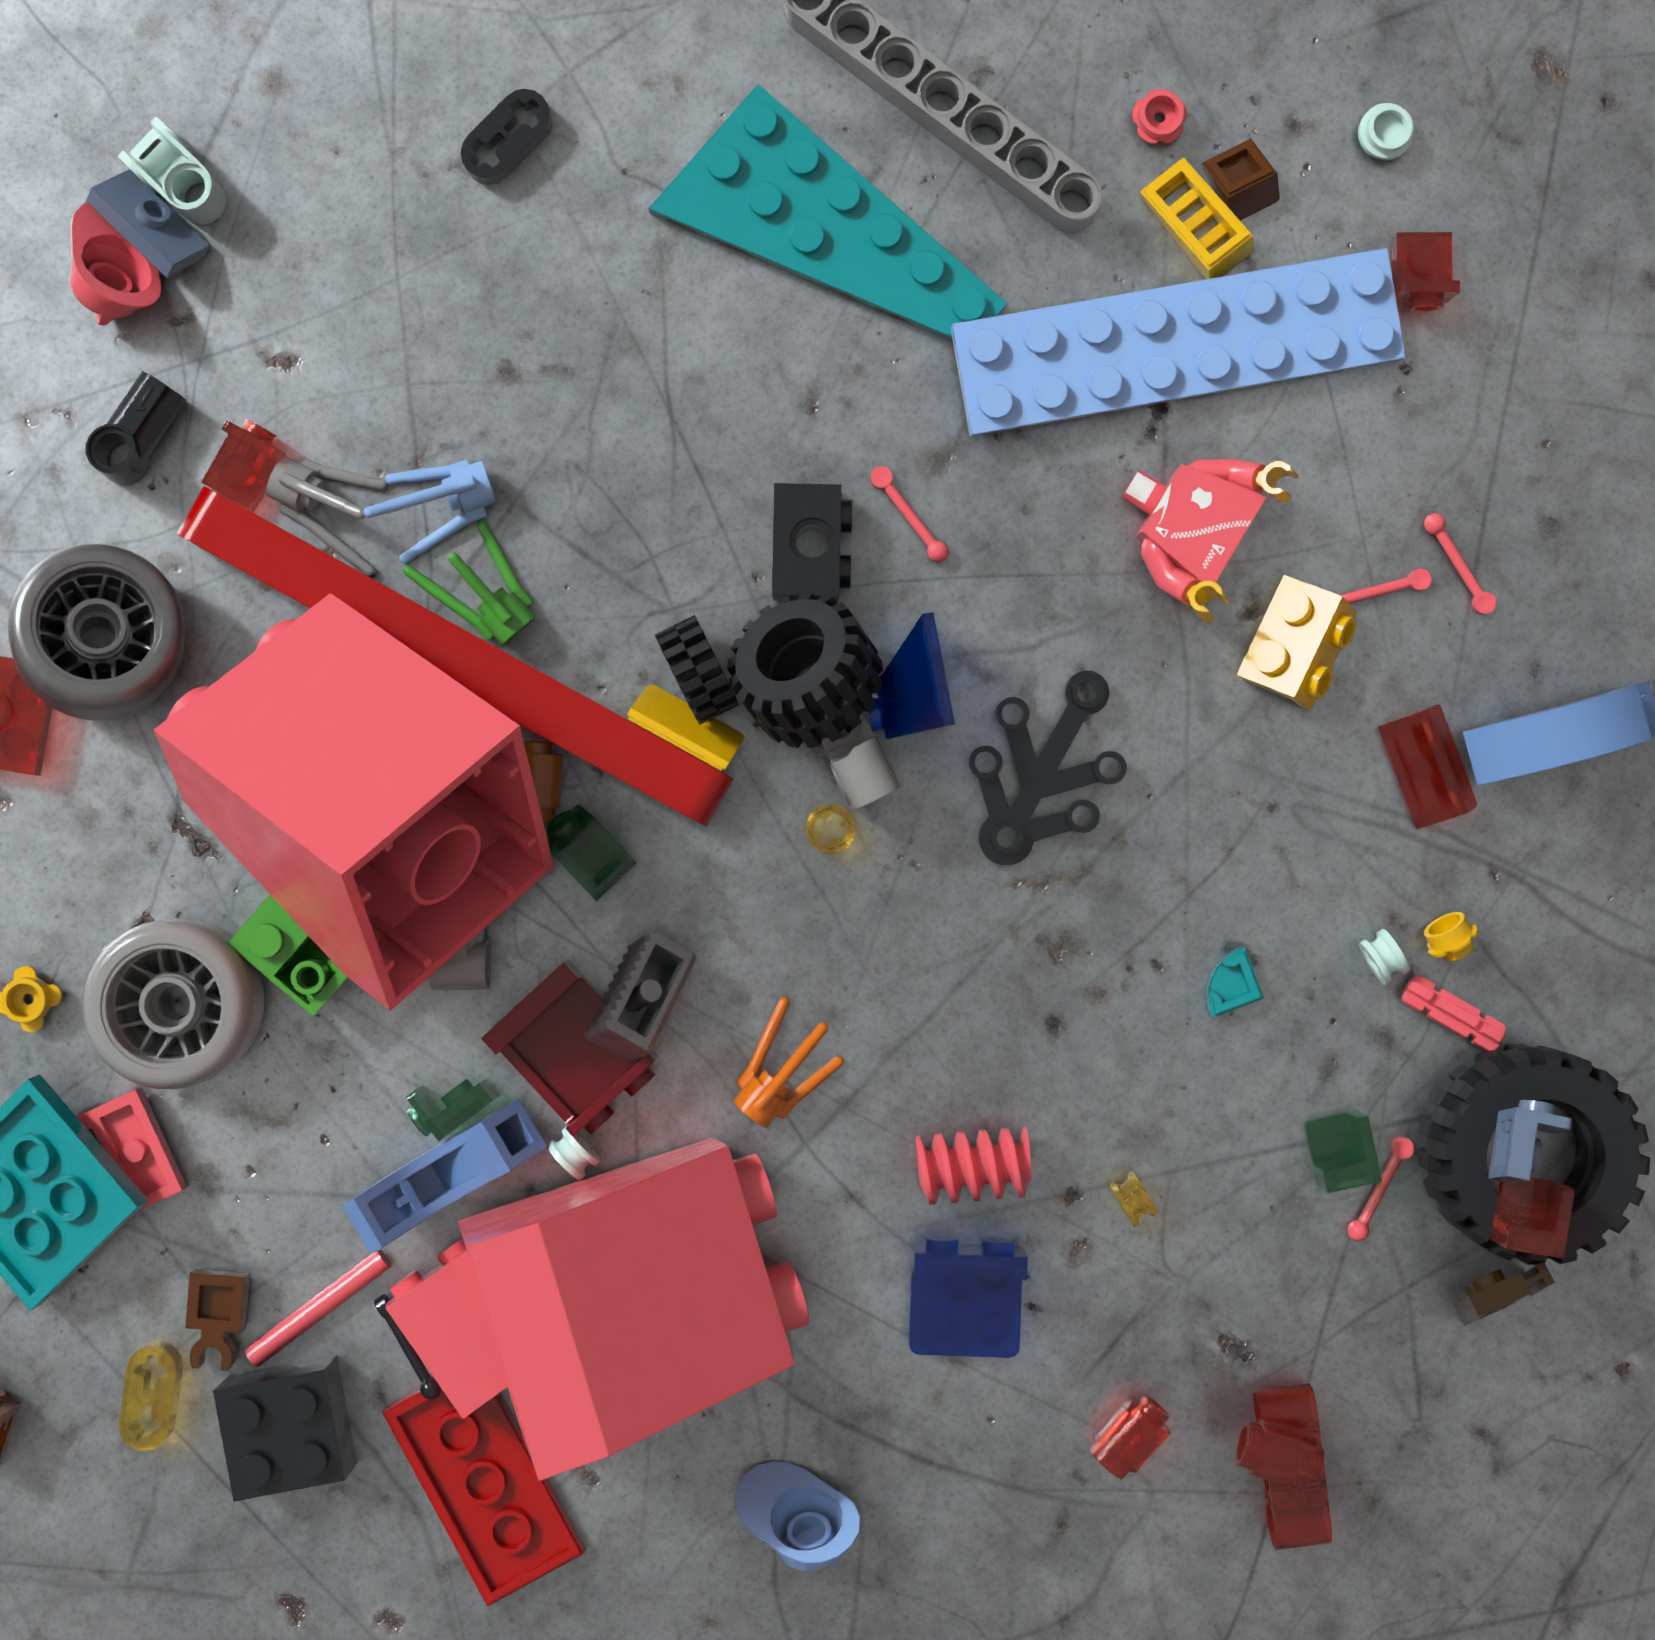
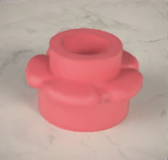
M1162 89L1148 92L1144 100L1140 99L1137 101L1132 112V120L1138 126L1137 134L1141 139L1150 144H1156L1158 141L1168 144L1178 139L1183 132L1182 123L1187 118V110L1182 100L1174 93ZM1161 113L1165 119L1163 122H1157L1154 119V115Z

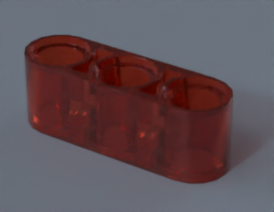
M1310 1383L1253 1390L1254 1416L1268 1529L1274 1550L1331 1544V1517L1318 1410L1313 1388Z

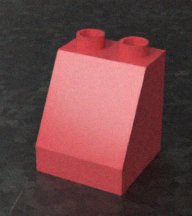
M331 593L296 620H284L271 627L261 638L255 652L210 687H198L183 695L171 709L167 720L154 729L186 805L343 974L389 1011L395 1008L554 867L520 725Z
M709 1138L457 1221L520 1429L539 1481L609 1457L795 1365L786 1332L809 1325V1314L799 1280L790 1261L786 1260L765 1268L753 1225L776 1218L777 1211L769 1180L762 1162L756 1153L733 1160L727 1144L714 1138Z

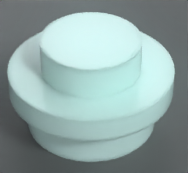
M1382 103L1369 109L1361 119L1358 127V138L1362 148L1367 154L1379 160H1392L1404 154L1412 144L1415 135V126L1410 114L1401 106L1393 103Z

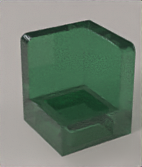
M1351 1110L1309 1119L1304 1122L1313 1172L1318 1187L1326 1193H1332L1382 1182L1370 1121L1366 1114L1358 1110Z

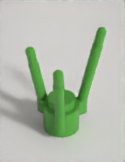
M479 520L476 525L510 594L503 587L492 593L457 553H450L448 561L482 599L483 602L477 609L483 617L412 566H405L403 573L427 593L473 625L487 641L495 637L503 646L535 619V616L527 608L534 601L518 582L487 522Z

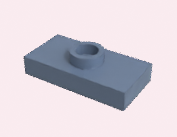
M130 169L90 189L86 202L166 278L205 257L210 245Z

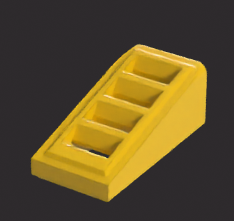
M1184 157L1140 191L1142 199L1205 279L1223 277L1254 251L1253 235ZM1186 183L1191 190L1168 206L1163 200ZM1200 201L1204 207L1185 222H1182L1179 217ZM1214 219L1218 225L1197 240L1194 234ZM1227 237L1229 238V240L1226 243H1224L1221 247H1219L1216 251H1214L1212 254L1209 253V251L1216 247L1219 243H1221Z

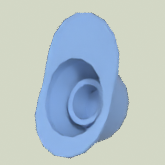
M771 1461L756 1465L743 1475L736 1488L735 1508L740 1521L752 1534L775 1549L783 1562L799 1571H818L828 1566L836 1568L841 1561L842 1555L853 1546L860 1533V1516L854 1503L808 1470L791 1462Z

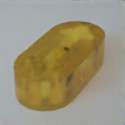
M152 1341L142 1346L132 1355L126 1367L119 1432L123 1441L130 1448L138 1451H151L159 1447L171 1435L176 1424L183 1361L179 1351L170 1343ZM155 1355L159 1357V1366L167 1368L168 1372L156 1380L153 1390L150 1389L151 1371L142 1369V1364L148 1362ZM148 1402H153L151 1420L160 1423V1427H157L147 1436L144 1435V1426L135 1423V1419H138L146 1412Z

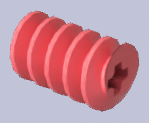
M1027 1127L1022 1128L1018 1143H1015L1009 1128H1002L996 1145H993L986 1130H979L974 1147H971L964 1132H957L953 1147L950 1149L942 1134H934L930 1150H926L919 1135L915 1136L920 1190H923L929 1205L937 1204L941 1188L946 1189L952 1203H958L963 1186L968 1187L974 1201H980L986 1184L990 1185L997 1200L1003 1199L1006 1185L1011 1182L1018 1197H1025L1029 1181H1031V1158Z

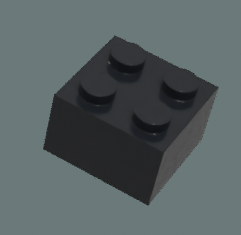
M337 1355L230 1375L213 1390L234 1502L345 1481L356 1466L357 1460Z

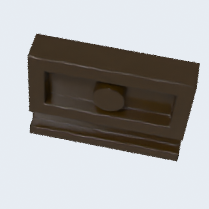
M1545 1262L1535 1265L1524 1274L1519 1272L1508 1278H1505L1502 1270L1499 1269L1474 1280L1470 1285L1464 1287L1463 1290L1467 1297L1456 1304L1455 1307L1466 1326L1513 1305L1528 1295L1533 1296L1555 1282Z

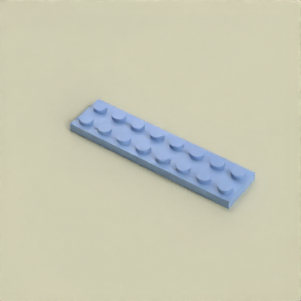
M1387 248L952 324L950 327L970 437L1385 364L1406 358Z

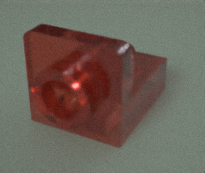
M1397 232L1392 237V279L1397 303H1409V310L1415 312L1437 311L1443 309L1444 303H1448L1460 293V281L1453 280L1452 232Z
M246 419L241 428L226 420L221 430L228 435L201 483L255 512L266 492L267 483L274 467L283 457H286V454L272 445L276 435L258 424Z

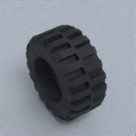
M1524 1044L1505 1045L1504 1051L1501 1052L1494 1050L1483 1051L1474 1055L1476 1063L1472 1066L1467 1067L1460 1064L1450 1072L1448 1076L1453 1083L1446 1091L1437 1087L1429 1102L1437 1105L1432 1118L1422 1116L1419 1133L1427 1136L1426 1147L1418 1148L1419 1166L1425 1168L1429 1176L1423 1180L1429 1197L1439 1203L1438 1211L1449 1224L1461 1231V1234L1491 1253L1509 1261L1512 1258H1516L1526 1265H1537L1546 1262L1547 1259H1552L1558 1264L1576 1261L1578 1257L1576 1250L1582 1248L1593 1254L1606 1246V1241L1602 1235L1609 1229L1618 1234L1621 1233L1630 1222L1628 1218L1622 1215L1629 1203H1632L1639 1207L1645 1191L1637 1188L1636 1185L1639 1174L1649 1175L1651 1158L1640 1154L1639 1145L1646 1144L1649 1141L1646 1126L1634 1121L1632 1115L1637 1113L1638 1107L1630 1094L1617 1089L1619 1081L1607 1071L1592 1066L1591 1061L1576 1055L1540 1045L1530 1047ZM1520 1100L1541 1101L1557 1106L1566 1113L1568 1118H1572L1571 1124L1576 1137V1157L1566 1181L1550 1196L1530 1204H1518L1502 1197L1493 1188L1490 1179H1488L1487 1149L1496 1128L1498 1111L1519 1107Z

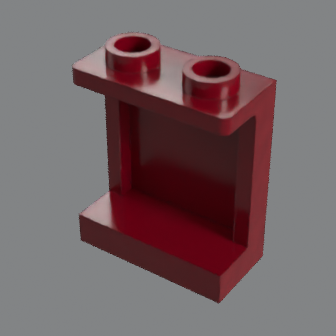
M568 959L481 1039L495 1055L499 1052L503 1054L567 1124L565 1129L573 1137L583 1127L591 1135L615 1113L608 1104L623 1090L632 1097L656 1075L649 1066L657 1059L658 1055L652 1050L650 1054L642 1058L639 1057L635 1062L628 1063L586 1040L584 1032L591 1029L589 1022L595 1019L594 1012L600 1009L598 1003L605 1000V998Z

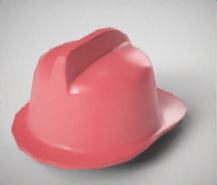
M88 203L82 204L73 214L71 245L73 262L69 282L74 296L83 306L95 313L98 325L105 326L113 318L127 317L137 309L152 306L159 299L161 292L159 270Z

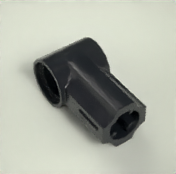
M142 371L107 424L97 427L89 435L85 446V454L89 463L101 474L117 484L130 485L139 481L149 468L151 452L185 404L186 399L157 378ZM120 443H127L129 446L127 458L119 465L109 466L107 456L110 450Z

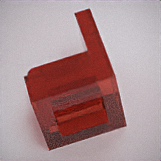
M1530 1177V1181L1516 1183L1500 1181L1491 1240L1508 1250L1564 1258L1574 1189L1559 1181Z

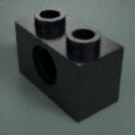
M774 483L773 600H779L790 595L794 600H797L802 593H814L817 599L825 594L839 602V588H850L851 555H840L841 533L852 532V499H841L842 485ZM809 529L821 531L829 542L827 550L818 557L804 556L796 546V541L802 532Z

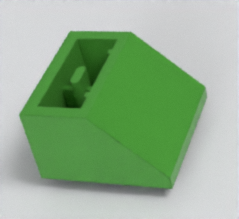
M270 894L228 942L241 956L313 1017L316 1016L348 978Z

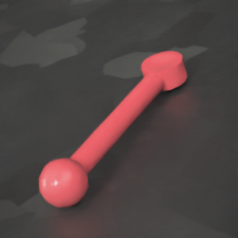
M884 466L876 467L871 473L872 485L876 489L884 490L928 547L927 554L929 559L936 563L945 561L949 555L948 546L944 542L936 541L892 483L891 471Z
M1438 513L1429 514L1424 521L1425 530L1432 535H1436L1473 595L1472 607L1474 611L1479 614L1492 612L1496 607L1495 596L1489 592H1483L1446 532L1445 518Z
M1416 569L1407 578L1341 594L1340 596H1343L1350 604L1408 588L1414 591H1422L1431 585L1432 577L1427 570Z
M1400 1136L1391 1141V1158L1359 1219L1352 1221L1348 1226V1235L1352 1240L1359 1242L1369 1236L1368 1224L1402 1159H1408L1414 1152V1145L1408 1138Z

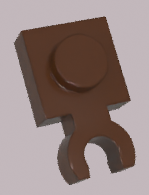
M194 1269L190 1272L185 1328L201 1330V1339L193 1345L190 1351V1364L192 1368L199 1369L204 1364L205 1350L209 1347L216 1348L221 1353V1371H228L234 1365L237 1357V1348L234 1341L229 1337V1332L241 1333L246 1329L250 1273Z

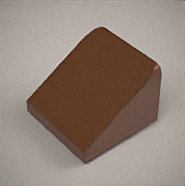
M1251 138L1202 163L1203 170L1214 192L1239 220L1276 203L1280 198L1278 173Z

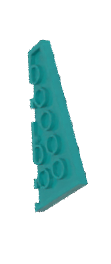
M759 84L756 85L648 208L649 213L666 221L671 220L693 229L696 234L713 241L715 239L747 252L748 256L828 289L830 287L856 298L855 301L874 309L875 307L908 320V323L952 342L950 328L952 324L999 316L1007 306V303Z

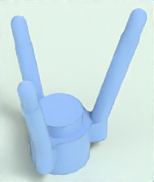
M466 459L448 466L409 470L388 474L385 477V481L389 485L442 479L443 485L366 507L364 515L367 518L385 513L388 514L446 496L452 511L462 508L465 511L402 553L399 557L401 563H409L469 523L487 517L484 506L497 501L482 461L469 465Z

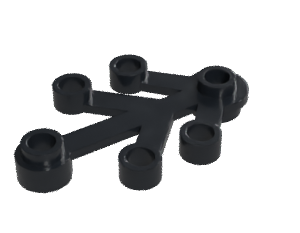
M1086 670L1074 674L1067 680L1063 689V699L1067 706L1037 760L1026 725L1030 715L1027 704L1020 698L1009 697L1001 701L996 707L995 719L998 725L1005 730L1021 789L1009 808L998 775L1003 764L999 751L991 746H981L970 754L968 766L971 773L978 777L989 816L981 825L979 845L984 855L992 862L1000 865L1017 864L1030 854L1034 841L1072 830L1078 833H1086L1092 831L1098 825L1100 819L1099 810L1089 800H1076L1069 804L1064 812L1035 819L1030 818L1041 798L1097 782L1115 784L1121 781L1126 774V761L1122 755L1115 751L1102 752L1091 762L1057 771L1087 715L1099 712L1104 708L1109 699V686L1100 674ZM1083 682H1090L1097 689V697L1092 703H1085L1078 697L1077 690ZM1016 704L1020 707L1022 718L1018 724L1011 725L1003 720L1002 710L1005 705ZM981 752L991 753L995 758L996 764L990 773H982L975 766L976 756ZM1105 757L1115 759L1119 766L1118 773L1111 779L1105 778L1099 771V764ZM1080 805L1088 807L1092 813L1091 822L1085 827L1077 826L1072 819L1074 809ZM1004 827L1012 828L1017 834L1016 844L1008 849L1002 848L997 842V833Z

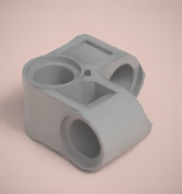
M863 713L859 716L862 722L846 736L834 742H831L829 738L822 739L821 743L829 759L827 763L848 806L852 805L854 809L876 801L900 788L893 767L880 741L874 736Z

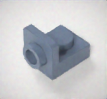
M1520 1100L1519 1107L1498 1111L1488 1179L1507 1183L1530 1181V1175L1537 1170L1542 1153L1541 1140L1536 1138L1537 1131L1552 1134L1570 1131L1572 1118L1554 1115V1105L1534 1100Z

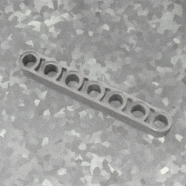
M784 0V15L787 23L797 33L1055 228L1066 233H1076L1084 230L1091 224L1102 201L1100 184L1091 173L862 0H823L822 4L813 10H803L794 3V0ZM857 25L863 28L868 36L860 43L849 44L843 41L838 33L846 26ZM899 58L906 61L911 66L912 71L904 77L895 78L888 75L882 66L890 59ZM938 91L946 92L955 99L956 105L951 110L945 112L937 111L928 104L927 97ZM979 125L992 126L999 133L1000 140L992 145H982L972 137L971 130ZM1023 158H1033L1043 166L1044 174L1036 179H1027L1021 176L1015 164ZM1068 191H1077L1086 198L1088 208L1080 213L1070 212L1062 205L1060 196Z

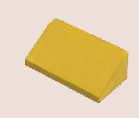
M656 685L647 686L627 714L630 721L722 772L728 770L744 741L742 733L715 718L699 725L688 703Z

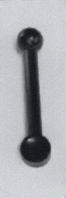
M383 1294L374 1300V1305L379 1314L387 1321L421 1382V1395L426 1399L433 1400L440 1395L442 1389L434 1377L429 1375L422 1360L385 1309L390 1299Z

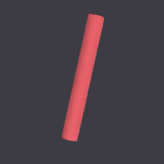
M381 1250L369 1255L247 1347L245 1354L254 1366L259 1367L391 1267L389 1259Z

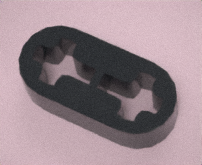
M515 90L506 96L467 135L462 143L460 153L462 163L471 178L487 185L501 182L546 139L551 131L553 121L551 111L543 96L534 90ZM522 107L524 110L530 111L534 107L538 108L534 113L538 121L535 127L531 128L524 123L512 135L509 134L518 123L514 113L516 109ZM503 139L505 142L495 152L499 163L493 168L487 163L482 164L478 168L476 165L479 159L475 153L477 148L483 146L485 149L491 150Z

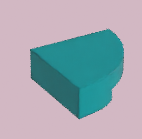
M1240 946L1224 956L1210 976L1206 1000L1208 1012L1212 1018L1265 999L1244 946Z

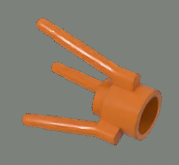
M787 997L780 998L748 1067L736 1081L742 1090L733 1100L735 1105L750 1119L765 1128H768L777 1116L784 1120L798 1102L844 1064L842 1057H835L786 1096L791 1090L786 1082L828 1031L827 1023L821 1022L807 1036L777 1074L764 1069L760 1076L758 1075L789 1006L790 1001Z

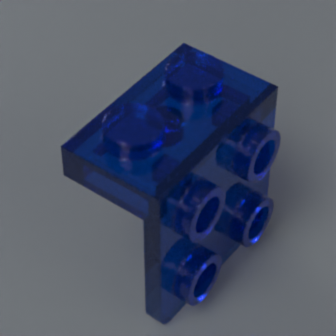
M941 1235L925 1237V1242H912L909 1347L911 1351L917 1355L998 1358L1016 1356L1020 1349L1022 1280H1027L1028 1256L1023 1246L1015 1245V1240L999 1237L982 1238L981 1244H959V1238Z

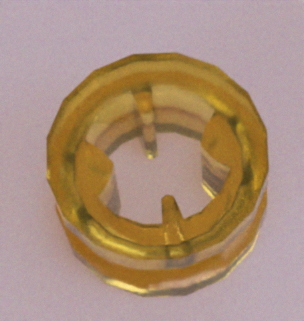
M835 804L822 805L813 810L808 817L806 824L807 838L811 845L821 852L829 854L840 852L847 848L854 838V819L842 806ZM831 813H837L844 819L840 826L847 827L846 835L842 840L833 838L829 845L823 844L816 837L821 834V831L814 832L815 822L818 817L828 819Z
M1131 1171L1126 1174L1127 1179L1123 1184L1113 1182L1108 1186L1135 1228L1140 1225L1141 1216L1149 1214L1153 1217L1158 1214V1211L1136 1175Z

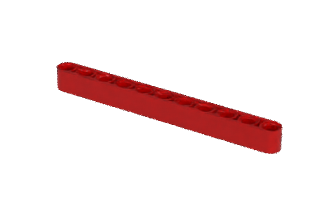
M203 486L177 535L309 608H312L328 594H333L511 720L706 827L709 825L734 779L206 486Z

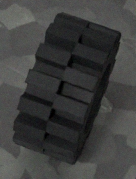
M695 615L655 634L662 653L699 725L740 705Z

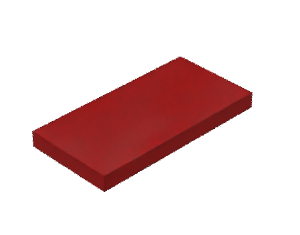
M419 1389L382 1411L384 1418L487 1607L585 1554L586 1548L548 1478L541 1481L538 1480L520 1426L501 1392L464 1419H462L443 1390H441L437 1398L429 1400L421 1395Z

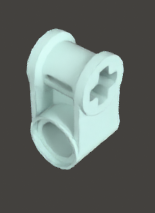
M155 117L150 122L152 129L130 152L123 150L117 157L155 193L159 192L184 218L193 224L206 225L213 223L221 217L226 209L227 197L224 188L193 156L194 153L159 118ZM205 183L204 193L201 198L195 202L185 203V195L188 189L194 184Z

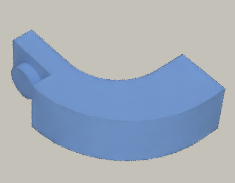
M1645 681L1587 699L1464 731L1463 735L1477 786L1571 764L1653 740L1652 738L1655 737V697L1653 696L1650 682Z
M517 1099L383 1177L365 1191L342 1204V1207L369 1253L372 1254L456 1200L510 1172L545 1149L547 1145L520 1099Z

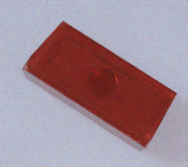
M1439 704L1378 726L1416 829L1469 813L1477 807L1475 795L1443 710Z

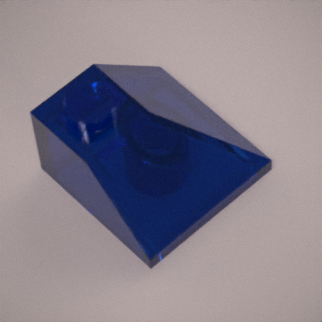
M934 612L925 613L920 616L880 678L883 680L881 692L875 693L876 697H874L876 703L872 710L868 712L872 732L882 730L884 741L946 730L955 725Z

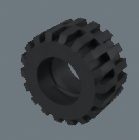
M802 593L797 600H794L790 595L779 599V605L773 608L768 605L760 610L761 616L754 622L749 620L742 628L745 632L744 636L735 639L731 650L736 656L728 659L727 670L732 675L728 679L731 689L762 730L778 743L783 740L788 747L799 748L805 742L809 748L821 746L822 739L829 738L831 742L842 738L841 731L849 726L855 729L862 722L859 716L863 711L870 712L876 703L872 694L881 692L883 680L878 674L883 672L882 660L877 655V649L850 610L842 602L837 604L831 596L823 594L817 599L814 593ZM813 663H816L805 674L795 678L803 669H805Z

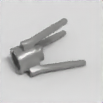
M283 457L276 464L269 477L266 495L282 503L280 507L281 514L298 521L369 577L374 576L376 570L372 565L307 514L304 508L312 511L321 502L343 513L363 519L365 517L363 508L325 491V481L320 478L379 491L386 490L387 483L384 480L367 477L366 475L323 466L308 458L299 463L288 457Z

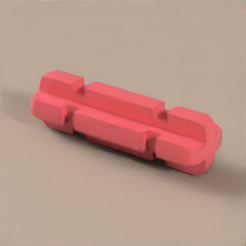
M1421 975L1412 976L1408 983H1406L1402 991L1401 1001L1418 1012H1421L1423 1009L1427 1010L1426 1017L1464 1039L1468 1038V1036L1473 1037L1471 1043L1484 1051H1495L1502 1043L1506 1027L1500 1021L1489 1015H1485L1484 1018L1480 1017L1481 1010L1443 988L1439 991L1434 990L1436 984Z

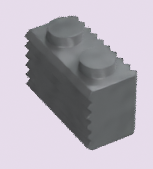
M657 931L648 933L627 946L628 953L622 956L624 962L617 965L619 971L613 974L614 981L608 984L609 991L603 993L605 1000L598 1003L600 1009L594 1012L595 1019L589 1022L591 1029L584 1032L586 1040L628 1063L635 1062L639 1057L642 1058L651 1053L697 958L694 953Z

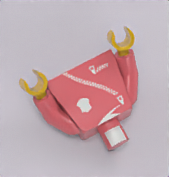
M1239 459L1195 460L1189 466L1181 464L1165 486L1138 469L1121 498L1149 514L1136 537L1142 543L1140 554L1156 586L1185 605H1191L1203 622L1211 623L1215 619L1210 611L1203 606L1211 599H1219L1223 604H1228L1226 595L1216 581L1267 498L1258 492L1265 490L1276 501L1286 503L1292 496L1287 491L1276 488V484L1282 477L1291 476L1294 479H1298L1299 475L1288 464L1280 461L1266 466Z

